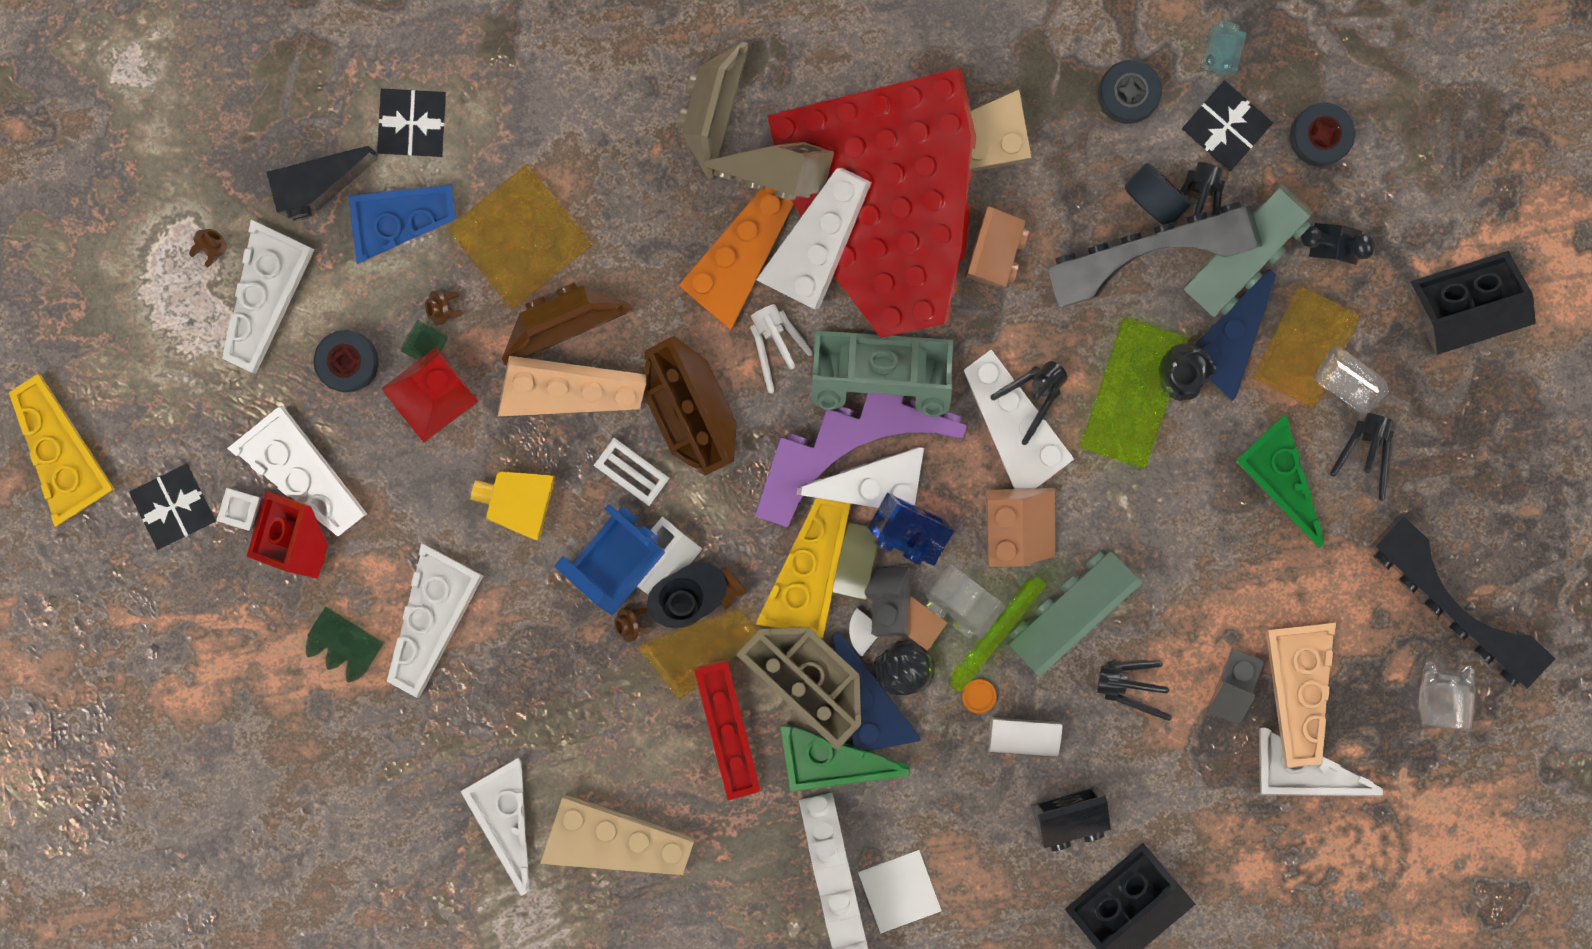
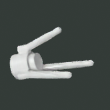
M775 304L752 314L751 318L754 325L750 327L755 337L764 380L770 394L774 393V386L762 335H764L765 339L773 337L789 369H794L795 364L780 336V333L784 331L782 325L808 356L813 355L812 349L789 322L784 310L779 312Z

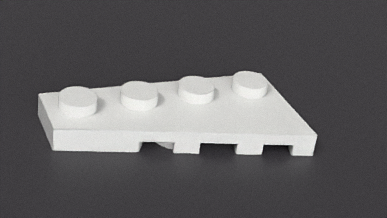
M837 168L756 280L813 309H819L872 182L843 168Z
M251 220L248 231L250 232L248 247L244 250L242 260L244 266L241 281L237 284L235 294L237 297L234 314L230 318L222 359L256 374L315 249Z
M989 350L963 370L1014 489H1035L1074 460L1044 418L1029 443L1022 445V439L1037 415L1038 410L1020 387L995 401L991 400L990 396L1015 381L992 350Z
M283 405L275 409L227 448L233 454L240 456L249 463L250 467L261 476L264 475L278 486L277 489L286 496L292 497L295 501L310 505L316 519L337 536L342 535L367 515L366 511Z
M423 543L420 546L418 554L420 558L416 572L413 574L412 589L408 605L405 606L402 618L404 621L400 637L397 638L387 682L416 698H420L483 578V575Z

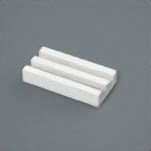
M615 438L612 439L594 464L596 468L648 506L651 505L670 479ZM615 447L659 479L658 483L655 485L612 453ZM607 458L651 490L648 496L604 465Z

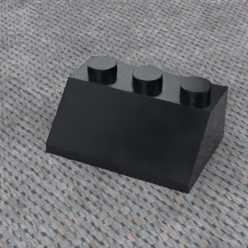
M1509 251L1410 281L1425 333L1437 355L1536 324L1533 293Z
M1142 843L1065 908V911L1096 949H1144L1196 904L1147 846Z

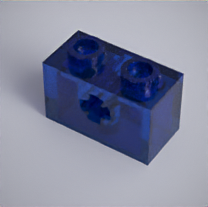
M888 492L867 527L876 538L874 542L881 548L890 552L896 548L904 552L903 556L915 564L921 565L922 561L933 566L937 563L955 531L945 519Z

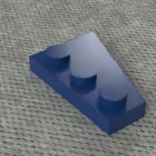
M452 184L348 196L357 264L456 219Z

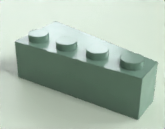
M1282 181L1273 190L1275 193L1268 200L1262 202L1253 212L1263 246L1229 257H1223L1215 253L1185 285L1184 290L1213 317L1220 311L1226 315L1239 301L1235 295L1243 287L1248 290L1251 289L1262 277L1259 270L1268 261L1273 265L1286 252L1283 245L1291 236L1297 240L1310 227L1311 224L1307 219L1310 217L1312 209Z

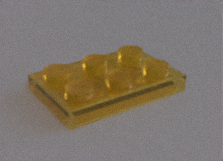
M1300 285L1297 286L1252 379L1315 409L1361 316Z

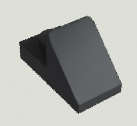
M910 567L876 568L868 583L865 595L873 600L871 634L875 637L909 636Z
M1231 648L1207 713L1240 725L1256 696L1253 694L1265 661Z

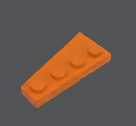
M768 187L760 190L678 285L729 330H732L794 206L791 200L776 196V190Z

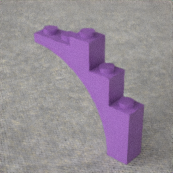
M868 393L860 419L853 418L855 411L842 406L835 408L833 411L826 410L814 448L807 446L809 439L789 433L788 440L780 438L755 517L788 527L797 505L803 497L802 495H797V488L814 481L835 460L858 446L881 437L903 433H936L963 439L967 425L960 423L961 416L949 412L937 417H928L916 410L915 401L909 400L908 406L901 404L904 397L902 395Z

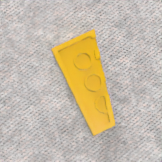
M41 374L33 376L9 392L19 425L30 449L29 454L33 466L36 467L41 482L44 498L47 499L54 527L62 525L115 490Z
M821 498L815 499L756 621L757 625L772 628L809 627L820 638H823L851 503Z

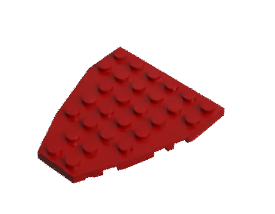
M962 68L767 115L773 145L805 142L834 152L827 181L837 168H843L872 182L834 272V277L880 338L949 323L952 312L951 300L956 294L958 281L956 280L960 260H964L967 245L970 203H967L969 182H972L973 170H970L972 149H975L976 133ZM819 193L811 194L810 198L796 196L795 200H792L801 217Z

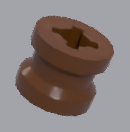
M725 566L721 569V572L725 576L727 590L721 605L727 609L732 605V600L735 597L743 596L747 593V590L730 569Z

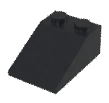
M364 146L266 172L277 213L292 219L293 222L313 217L312 211L321 209L378 159L376 151L369 146Z
M1098 787L1031 805L1041 844L1044 848L1050 847L1052 852L1071 847L1070 841L1084 838L1085 842H1091L1104 838V831L1111 830L1108 802L1106 796Z

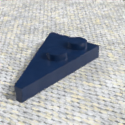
M1271 269L1267 270L1255 285L1239 299L1226 315H1223L1194 344L1205 350L1213 360L1217 371L1215 376H1211L1208 380L1230 401H1233L1237 396L1276 274Z
M832 634L836 653L860 677L861 725L852 734L854 747L871 751L920 741L919 734L888 696L883 687L880 686L879 682L842 634Z

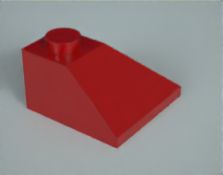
M437 347L381 388L423 443L479 402Z
M265 491L246 557L286 572L318 579L325 562L328 545L312 507Z

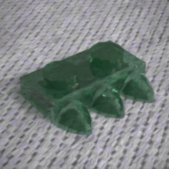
M325 606L307 635L305 649L306 655L309 658L318 655L327 648L325 658L327 670L337 668L345 661H348L345 676L346 681L349 683L358 680L368 671L385 642L328 606Z

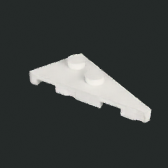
M912 447L896 455L885 456L877 459L875 462L865 463L841 471L839 474L808 482L806 485L797 488V495L914 513L924 448Z
M1267 728L1259 729L1260 795L1383 796V788L1362 776L1359 777L1340 767L1341 765L1323 756L1322 764L1285 769L1281 737L1272 733Z
M518 757L463 789L461 793L522 896L530 889L522 762Z

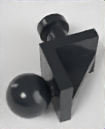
M1315 223L1314 227L1310 226L1301 235V242L1304 246L1310 247L1309 257L1331 259L1357 265L1358 259H1368L1376 250V243L1370 235L1362 234L1361 230L1344 225Z

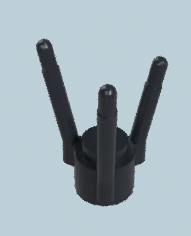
M1198 162L1195 171H1188L1180 191L1186 196L1190 187L1194 184L1193 191L1200 193L1194 215L1202 213L1207 196H1212L1213 192L1212 216L1220 214L1221 196L1225 181L1221 180L1224 171L1222 168L1210 163Z
M1048 361L1042 368L1034 366L1027 374L990 396L991 400L995 401L1030 380H1033L1034 400H1038L1041 396H1047L1022 439V445L1029 443L1053 401L1061 394L1059 388L1067 381L1066 371L1056 362Z
M1372 413L1366 414L1364 422L1358 420L1354 433L1337 459L1330 475L1333 477L1337 475L1361 435H1363L1362 441L1370 444L1364 469L1365 473L1371 472L1378 446L1382 447L1383 444L1379 500H1385L1390 446L1394 431H1391L1393 420Z
M1162 661L1110 662L1109 667L1101 666L1097 693L1105 694L1106 700L1120 702L1167 721L1172 719L1170 714L1118 694H1125L1126 688L1167 694L1169 692L1168 687L1127 680L1128 673L1121 672L1160 668L1163 666Z

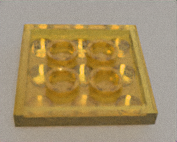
M528 164L447 228L512 310L593 246Z

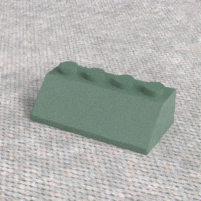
M1098 551L1085 563L1088 570L1079 578L1075 574L1069 577L1059 587L1062 593L1054 601L1048 597L1034 610L1037 616L1029 624L1022 621L1008 634L1012 639L1007 644L1038 677L1042 676L1142 584L1111 551H1107L1104 555L1101 551Z

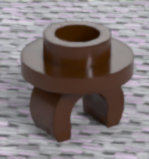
M198 230L193 237L195 245L191 247L189 255L194 257L202 250L208 256L204 266L209 267L217 261L219 256L225 253L227 244L223 236L216 230Z
M439 290L432 291L429 299L425 302L428 318L432 319L436 325H442L446 323L447 319L461 316L462 310L452 311L448 307L449 300L459 297L458 292L452 291L443 294Z
M628 607L619 609L614 620L617 634L623 637L625 641L632 642L637 639L638 635L649 633L652 630L651 626L640 627L637 623L638 616L648 613L647 609L638 608L631 610Z

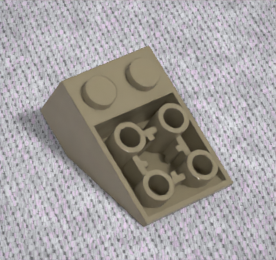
M800 142L774 145L706 160L703 166L715 170L714 175L729 180H734L735 177L745 180L744 185L758 190H764L765 187L776 190L775 195L780 198L795 200L796 196L810 198L811 194L819 193L827 182L834 152Z

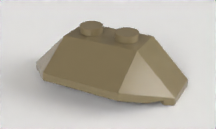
M740 42L699 66L697 75L691 73L686 90L687 94L692 95L688 108L682 107L677 127L683 128L682 136L705 176L710 180H714L715 170L704 167L703 163L706 160L720 158L749 49V44L745 42Z
M809 627L759 629L736 654L837 750L860 727L859 674Z

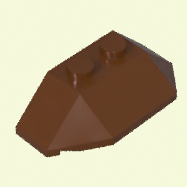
M576 283L564 286L556 290L558 296L551 300L545 301L543 296L525 304L527 310L519 313L502 357L503 363L507 366L509 356L522 358L532 356L633 311L632 307L625 301L584 285L578 288Z
M675 336L645 350L644 359L646 363L643 374H646V386L643 395L671 454L687 465L698 469V472L704 476L734 462L737 422L708 361Z

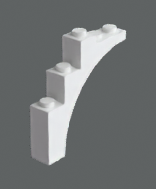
M833 793L801 799L799 803L808 848L832 949H868Z

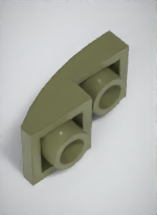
M848 522L837 566L833 595L864 602L867 601L865 589L874 574V563L882 536V529Z

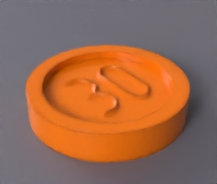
M972 680L963 689L962 701L965 707L973 713H986L996 703L997 695L995 688L986 680Z

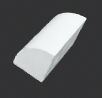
M663 516L651 531L659 537L656 544L665 551V554L637 586L647 594L662 579L690 565L702 551L700 546Z
M991 717L988 751L1058 757L1062 724L1056 721Z

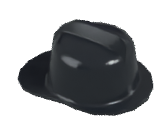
M696 562L682 568L653 586L648 594L647 601L650 616L656 623L666 628L677 629L692 626L699 619L713 612L721 605L727 590L725 576L718 567L706 562Z

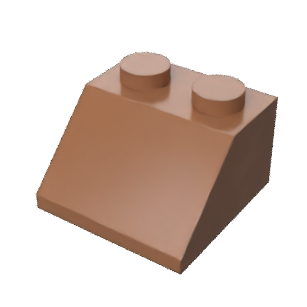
M987 207L983 213L965 278L1002 289L1006 288L1007 282L1014 284L1019 268V263L1014 262L1017 249L1024 250L1029 230L1023 229L1025 220L998 209Z
M1054 488L985 490L986 558L988 567L1026 566L1055 557Z

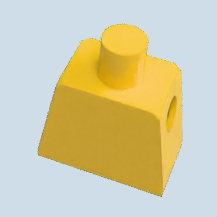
M498 471L494 484L475 480L470 500L489 504L486 519L531 539L540 540L556 476Z

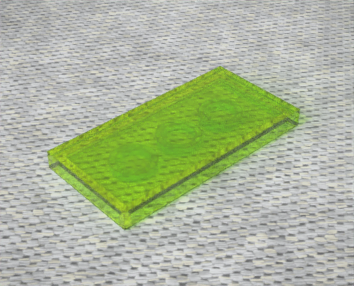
M1122 317L1079 448L1145 469L1169 400V395L1161 388L1159 377L1161 359L1171 347L1188 343L1189 338Z
M1031 575L947 679L952 688L959 693L962 692L1046 587L1047 583L1035 575Z

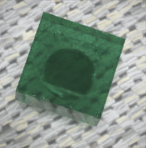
M417 319L400 349L401 352L416 360H420L436 347L441 352L448 336Z

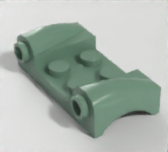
M816 331L811 401L822 409L833 410L845 404L846 392L915 396V407L918 412L928 417L943 415L949 411L951 403L953 340L903 336L880 338L879 335Z

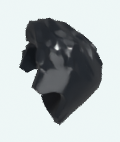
M1185 343L1173 346L1163 356L1159 365L1161 388L1170 398L1175 400L1194 399L1199 395L1205 380L1215 376L1217 371L1216 365L1209 354L1197 345Z
M913 640L897 641L892 648L885 650L884 653L874 660L877 681L890 694L911 695L924 691L930 685L931 679L934 676L935 663L933 658Z

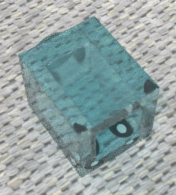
M1220 21L1219 26L1213 24L1209 28L1199 69L1233 77L1238 70L1247 33L1239 31L1240 26L1234 23Z

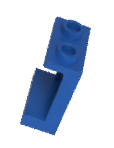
M607 504L604 509L611 515V518L572 563L562 556L554 567L597 606L613 616L665 554V551L656 544L659 537L645 525L640 529L635 525L638 518L623 506L618 511L610 504Z

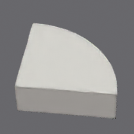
M856 608L850 619L849 634L853 647L863 656L877 637L871 634L872 620Z

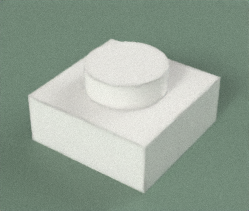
M226 488L217 521L252 531L261 497Z

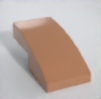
M910 596L908 637L928 651L948 622Z

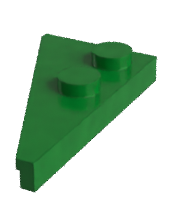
M1282 415L1235 462L1317 548H1320L1324 545L1321 525L1314 510L1311 492L1290 431L1289 420L1285 415Z
M789 724L781 725L790 792L906 777L911 774L910 765L845 743L837 750L822 735Z

